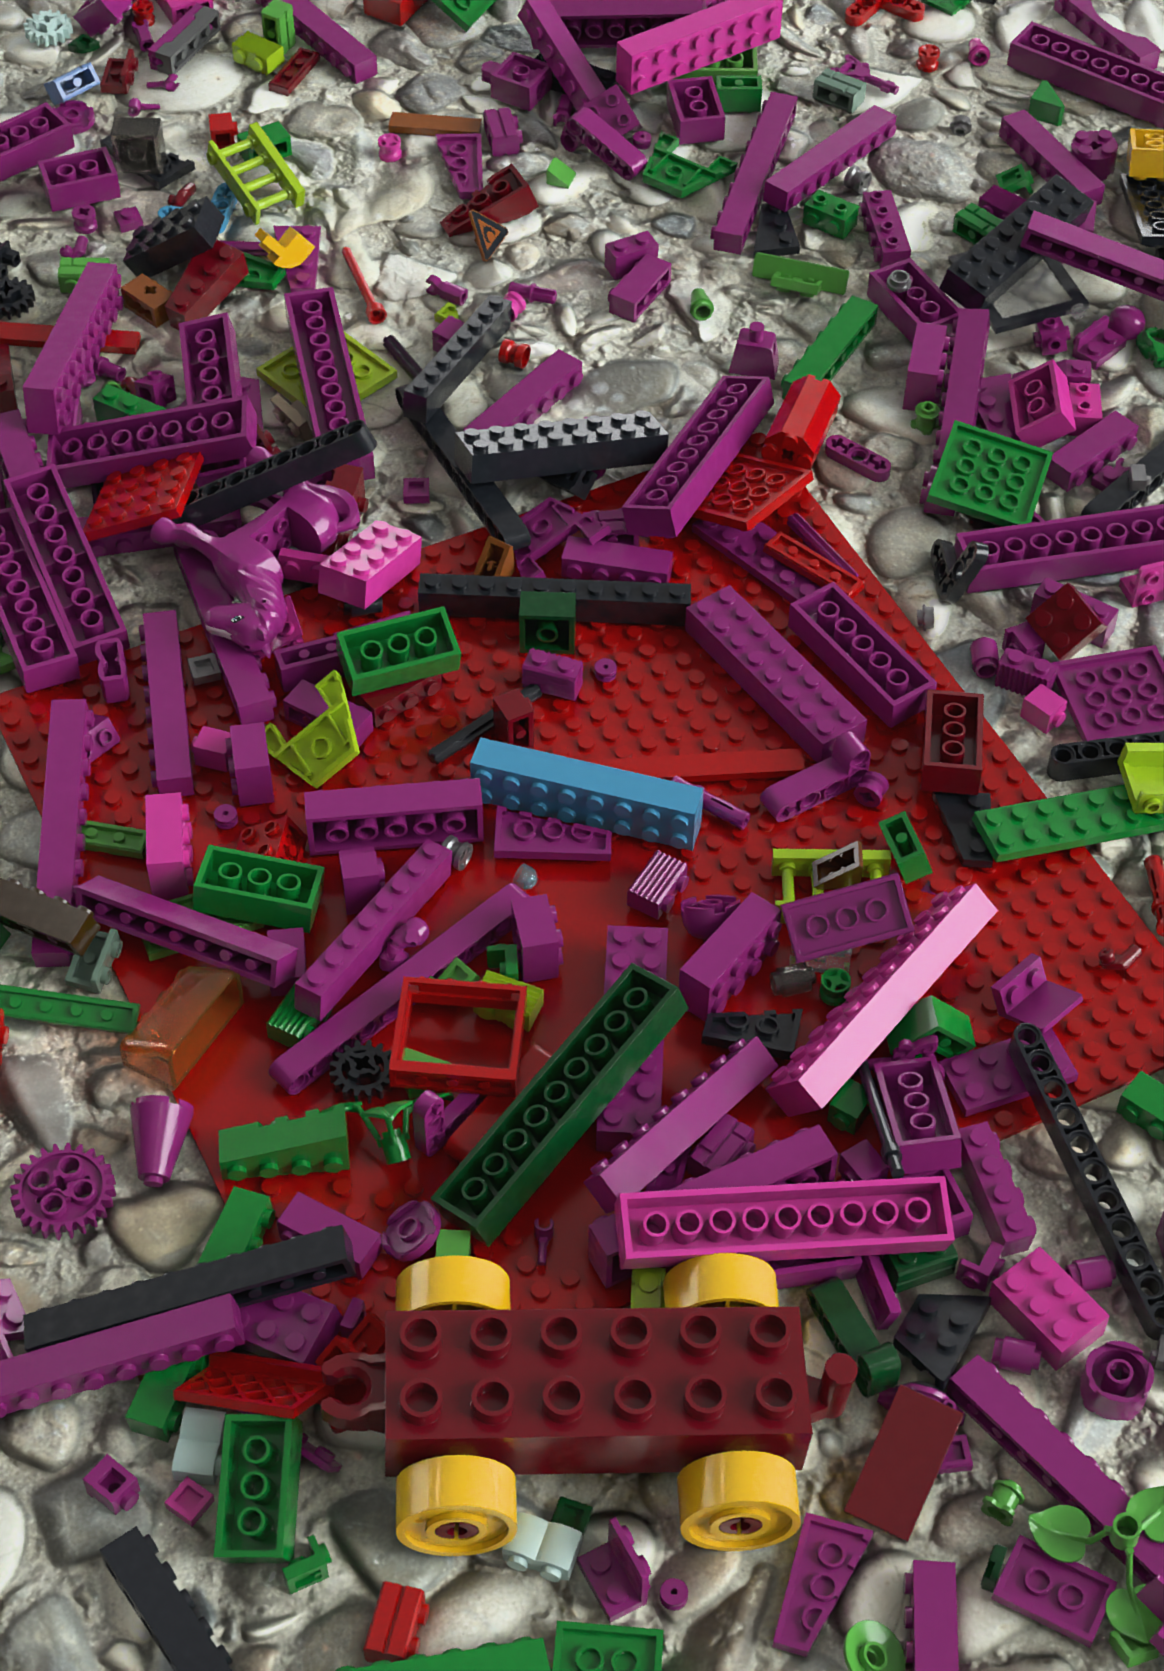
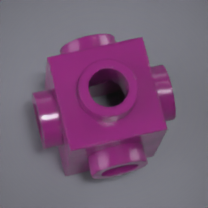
M1060 316L1047 318L1035 324L1036 332H1033L1035 347H1040L1043 356L1067 351L1070 331L1068 325L1064 326Z
M160 370L148 372L147 376L134 381L136 396L142 397L149 402L167 407V404L177 400L173 375L164 374Z

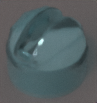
M523 863L517 870L513 883L522 889L533 888L538 880L536 870Z

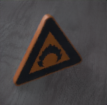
M472 209L469 211V217L476 237L474 241L479 247L482 260L486 262L508 234V229Z

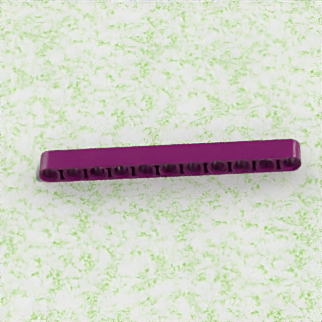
M515 883L506 885L279 1056L271 1064L269 1075L290 1095L301 1092L330 1070V1062L335 1061L334 1053H344L343 1045L347 1044L353 1048L355 1047V1040H359L362 1045L397 1018L404 976L419 978L420 976L425 978L432 976L438 979L456 957L467 965L487 950V946H492L512 930L511 900L531 896Z

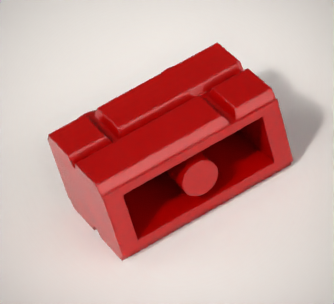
M389 1581L382 1583L363 1648L364 1657L367 1662L374 1663L379 1660L396 1662L406 1660L408 1657L418 1654L420 1638L416 1637L419 1625H426L430 1604L425 1603V1593L422 1589L402 1586L401 1584Z

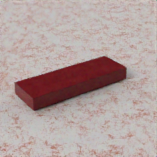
M300 47L268 83L269 91L289 96L320 61V53Z

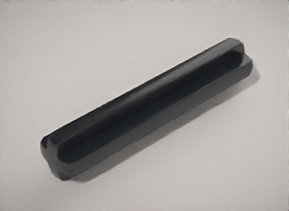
M394 335L384 337L383 346L409 377L414 380L423 369Z

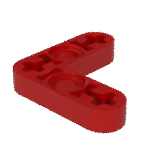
M856 0L845 10V23L852 27L861 26L880 9L908 21L919 22L924 19L925 5L916 0Z

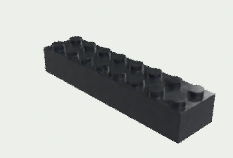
M1056 174L947 269L939 289L966 309H987L1046 257L1020 247L1033 211H1038L1079 227L1085 222L1094 201Z
M643 410L632 414L614 413L611 416L604 417L592 415L585 419L566 418L563 421L556 422L545 420L537 424L528 425L517 423L509 427L491 426L489 429L480 430L469 428L465 431L455 432L454 461L470 484L575 473L580 469L593 471L655 464L668 448L669 434L650 412Z

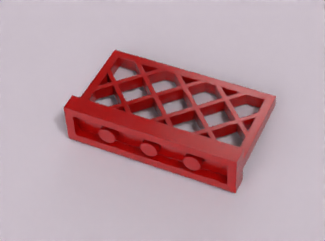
M226 1351L209 1354V1366L174 1389L173 1396L174 1400L295 1419L315 1403L321 1404L325 1398H335V1385L328 1386L323 1383L322 1366Z

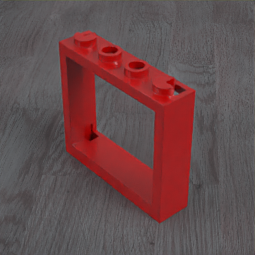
M404 976L389 1064L390 1087L516 1097L527 1008V986L512 985V983L494 984L485 981H457L451 978L432 979L420 976V978ZM413 1002L516 1010L508 1069L404 1060Z

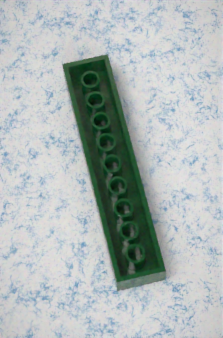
M631 963L430 1198L442 1217L461 1230H471L473 1238L489 1247L689 1009L679 987Z

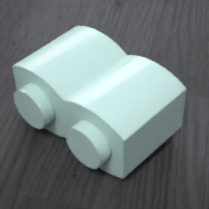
M192 1407L185 1408L172 1465V1474L175 1481H183L188 1476L196 1483L215 1486L217 1475L220 1476L224 1422L227 1412Z
M517 1512V1534L509 1543L503 1546V1560L507 1561L509 1567L517 1571L537 1570L540 1572L541 1577L551 1582H559L560 1579L569 1581L583 1543L582 1532L563 1524L548 1522L528 1513Z

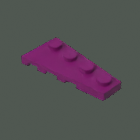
M273 226L277 241H279L290 226ZM291 226L313 244L315 248L300 265L293 268H285L290 293L314 290L317 285L321 226Z
M497 805L494 858L611 861L612 831L575 823L573 826L562 824L560 819L549 817L548 820L532 817L530 812L520 811L518 814L507 811V807Z
M806 1512L772 1648L804 1657L808 1656L871 1541L874 1533L873 1530Z

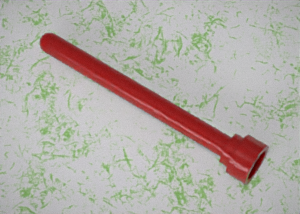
M345 246L342 248V254L367 305L366 316L370 323L380 324L387 317L386 310L381 303L375 301L351 249Z

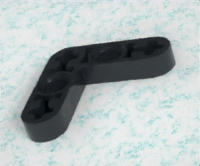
M937 539L934 542L930 556L940 600L950 603H957L987 561L989 554L987 544L971 541L957 560L952 542Z

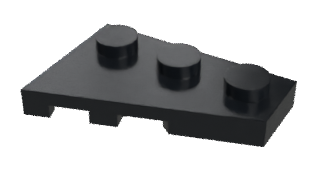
M933 792L932 799L935 805L939 807L942 822L950 832L951 842L962 867L992 868L993 857L972 821L974 812L991 809V793L968 795Z

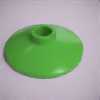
M863 1620L854 1624L848 1630L844 1639L843 1653L849 1671H905V1658L902 1646L888 1627L874 1620Z

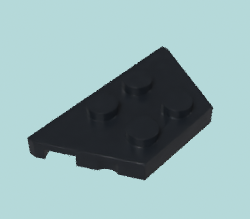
M919 1294L894 1335L893 1346L903 1356L908 1357L920 1372L926 1370L935 1378L934 1385L940 1390H944L988 1312L991 1297Z

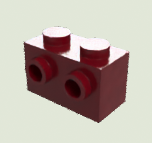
M519 688L493 697V723L496 739L499 742L533 749L534 709L528 697L525 698Z

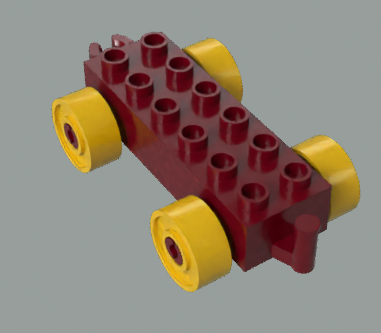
M714 1253L681 1262L673 1267L663 1280L665 1308L511 1310L510 1279L500 1266L477 1257L439 1256L414 1263L404 1269L397 1277L396 1311H385V1353L368 1355L366 1353L350 1352L336 1355L323 1363L321 1369L324 1384L333 1386L344 1379H357L366 1387V1395L355 1404H344L332 1397L325 1398L321 1402V1417L323 1421L338 1429L362 1432L372 1430L385 1434V1477H397L396 1536L403 1545L418 1552L438 1556H468L489 1552L509 1543L517 1534L515 1475L680 1472L677 1477L680 1531L688 1542L710 1550L746 1551L778 1544L790 1538L798 1531L801 1520L795 1470L803 1469L813 1434L812 1423L824 1418H838L842 1415L852 1384L857 1377L858 1367L854 1359L849 1355L834 1353L825 1363L821 1379L806 1374L799 1306L779 1307L774 1269L765 1261L753 1256L738 1253Z

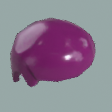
M1121 305L1111 311L1108 328L1127 340H1134L1143 331L1146 320L1143 312L1136 306Z

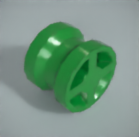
M829 968L824 971L821 976L820 999L830 1006L842 1005L846 1001L844 996L850 991V975L841 968Z

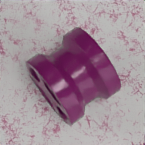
M81 204L73 208L74 229L79 234H90L98 228L97 220L95 219L96 212L93 206Z
M875 771L866 772L861 778V783L854 790L855 798L864 806L877 807L882 801V795L889 789L888 780Z

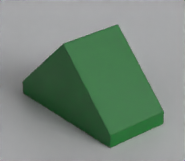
M1043 80L1032 95L1028 113L1037 120L1060 126L1062 125L1065 106L1047 80Z

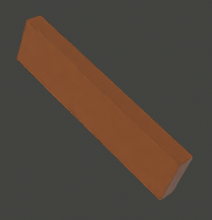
M392 112L388 127L390 133L428 136H435V134H476L481 132L482 119Z

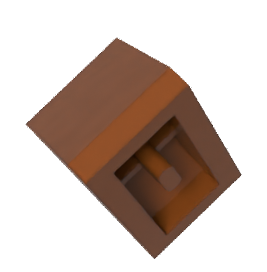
M488 536L473 575L511 577L515 572L513 546Z

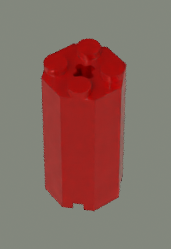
M809 374L793 381L765 438L764 446L761 450L763 459L811 470L837 414L841 398L830 380L824 378L822 381L816 380V376Z

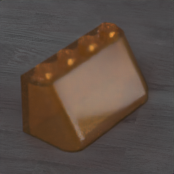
M187 966L185 969L179 970L170 987L159 994L156 1004L149 1012L141 1016L137 1027L121 1041L120 1051L123 1065L174 1091L244 1004L240 975L228 968Z

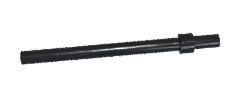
M866 1059L857 1069L882 1145L881 1155L884 1163L889 1166L892 1177L894 1179L902 1178L905 1174L901 1163L903 1156L899 1145L894 1142Z

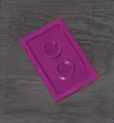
M1019 1535L991 1599L1090 1648L1105 1615L1108 1597L1116 1589L1118 1582L1078 1562L1063 1563L1056 1561L1046 1555L1036 1542Z

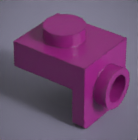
M992 1241L980 1266L961 1258L955 1278L968 1288L979 1289L985 1292L992 1277L998 1278L1004 1268L1006 1260L1001 1258L1004 1246Z

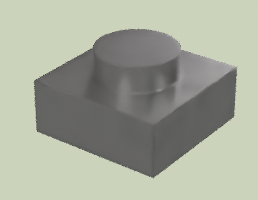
M214 653L187 659L195 686L222 680Z

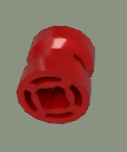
M506 338L500 346L498 360L504 364L513 363L515 367L524 369L530 358L531 347L524 343L518 345L515 341Z

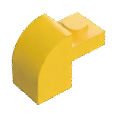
M291 226L279 241L262 228L255 234L261 241L259 246L269 253L266 257L273 264L281 268H293L300 265L315 248L313 244Z

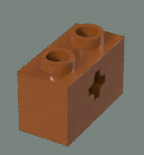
M143 273L121 287L125 308L156 328L169 320L165 305L173 293L171 290H167L158 284L157 281L150 279Z

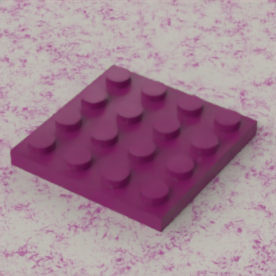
M1156 645L1052 662L1059 666L1055 679L1062 697L1067 700V708L1082 741L1164 731V662Z

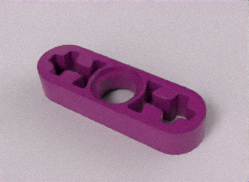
M832 435L827 438L825 454L828 458L874 482H884L889 479L891 463L888 459L844 436ZM860 456L863 457L864 460L856 461L853 460L852 457Z

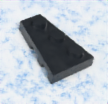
M768 203L761 204L753 259H755L757 252L775 256L800 254V244L788 211L784 212Z
M792 1009V1013L777 1014L776 1010H766L764 1015L749 1016L745 1012L708 1013L701 1044L728 1049L729 1046L741 1038L748 1041L757 1036L772 1057L791 1060L790 1055L795 1051L803 1009Z

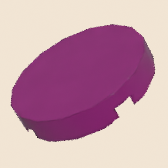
M71 100L60 103V107L56 109L53 107L71 124L73 135L88 131L95 123L94 110L91 106L88 107L85 102Z
M417 1200L409 1201L398 1207L386 1222L388 1225L386 1233L382 1232L383 1249L394 1260L400 1262L412 1261L422 1256L434 1244L441 1228L440 1213L429 1202L424 1200L423 1202H418Z

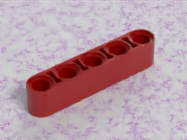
M539 1045L533 1046L520 1060L516 1097L488 1095L451 1135L445 1145L444 1152L461 1163L553 1054Z

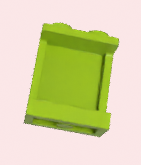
M1125 743L1117 762L1133 812L1148 814L1164 813V743Z

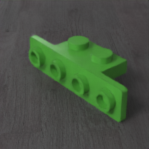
M757 252L755 254L752 276L771 280L770 286L776 287L777 291L788 293L793 290L800 292L801 296L814 297L820 291L844 295L850 272L835 267Z

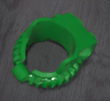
M1157 327L1146 328L1138 334L1136 345L1146 359L1154 360L1153 366L1155 368H1164V343L1155 341L1152 338L1164 339V330L1157 329Z

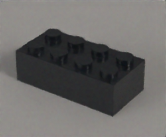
M207 196L199 200L194 199L187 206L181 209L176 208L169 215L163 218L158 217L145 227L143 225L139 226L132 234V241L126 248L127 252L122 262L136 277L143 273L151 278L212 249L225 216Z

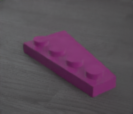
M481 133L435 134L436 144L460 200H471V194L475 190L481 191L483 189Z
M1011 373L984 377L982 379L977 419L982 429L1021 441L1015 432L1008 381L1012 379Z

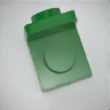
M1022 163L996 175L999 186L1011 193L1025 186L1029 195L1034 193L1031 187L1035 183L1030 170L1025 172Z
M517 944L487 946L488 968H500L501 975L519 981Z
M314 1534L307 1537L311 1556L295 1558L289 1562L287 1567L282 1568L284 1582L290 1595L329 1578L327 1564L332 1562L330 1554L324 1542L318 1545Z

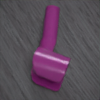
M172 73L166 80L147 82V88L165 87L167 91L174 92L180 83H174L178 76Z
M132 98L128 104V107H130L128 115L132 117L138 116L140 110H160V104H145L136 98Z
M539 1218L534 1222V1236L538 1240L539 1245L538 1265L546 1264L548 1241L554 1235V1222L552 1219H550V1226L547 1228L539 1227Z

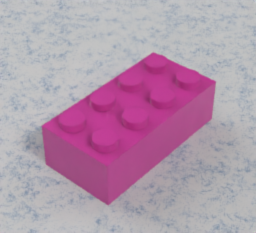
M374 521L319 564L318 593L365 610L420 565L422 536L414 534L407 529L391 526L384 521Z

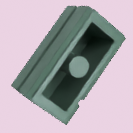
M826 68L814 81L813 99L852 114L864 102L866 82Z

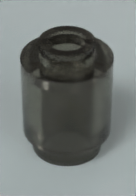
M804 961L776 968L775 972L769 973V980L773 994L775 996L782 995L784 998L812 991V984H816V975L813 967L807 966Z

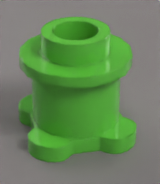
M931 401L917 404L915 407L917 417L911 420L910 426L913 429L920 430L923 435H931L935 428L940 427L939 419H937L940 412L939 406Z
M1010 1479L996 1480L992 1485L994 1490L991 1496L986 1495L982 1500L984 1504L981 1507V1511L985 1515L1000 1521L1001 1524L1010 1527L1013 1523L1012 1518L1015 1515V1509L1018 1505L1023 1504L1025 1497L1022 1493V1488L1016 1482Z

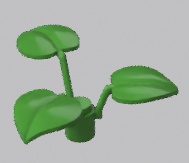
M1164 1486L1152 1487L1136 1493L1129 1500L1126 1512L1120 1513L1114 1518L1112 1527L1106 1525L1102 1531L1092 1537H1088L1091 1530L1088 1517L1076 1507L1057 1505L1029 1515L1028 1524L1033 1539L1046 1555L1056 1561L1063 1563L1080 1561L1085 1554V1544L1092 1545L1105 1536H1109L1115 1548L1126 1552L1127 1589H1116L1109 1595L1106 1602V1616L1111 1626L1123 1634V1636L1140 1644L1150 1645L1149 1640L1162 1621L1136 1596L1139 1590L1146 1584L1133 1587V1548L1137 1545L1143 1530L1151 1541L1164 1543Z

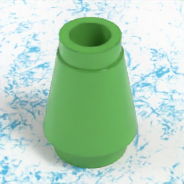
M696 288L691 292L690 313L697 320H707L714 311V305L702 288Z

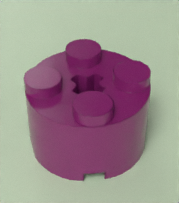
M1109 130L1077 131L1071 142L1070 152L1101 181L1106 180L1109 174L1112 175L1114 173L1118 143L1112 137V132Z
M1115 1340L1106 1342L1105 1345L1091 1351L1080 1379V1393L1083 1405L1088 1411L1109 1420L1129 1421L1135 1418L1142 1410L1154 1381V1370L1151 1362L1148 1363L1142 1355L1143 1352L1138 1347L1128 1342Z

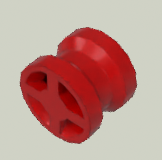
M138 0L133 3L132 12L135 14L133 20L136 25H144L143 20L148 21L149 27L155 23V15L152 13L154 6L151 1Z
M932 44L920 46L916 67L923 72H934L939 65L937 59L940 56V49Z

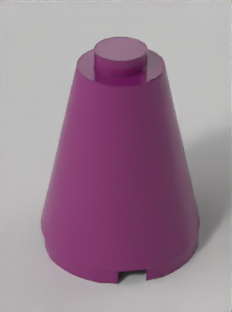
M163 1095L140 1096L136 1098L135 1104L131 1102L130 1115L138 1179L144 1181L143 1184L145 1186L158 1188L162 1187L163 1183L170 1181L194 1114V1107L189 1102L179 1099V1104L170 1103L169 1096Z

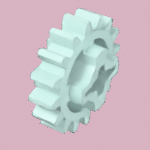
M48 10V12L40 11L39 15L33 13L32 18H26L27 23L23 24L26 39H29L30 43L36 42L37 46L45 44V47L49 45L57 46V42L65 43L64 38L70 39V34L73 33L71 18H68L66 13L61 15L59 10L55 13H52V10Z

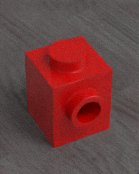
M231 112L208 114L211 140L214 141L219 150L235 144L234 136L238 134L237 121L232 122Z

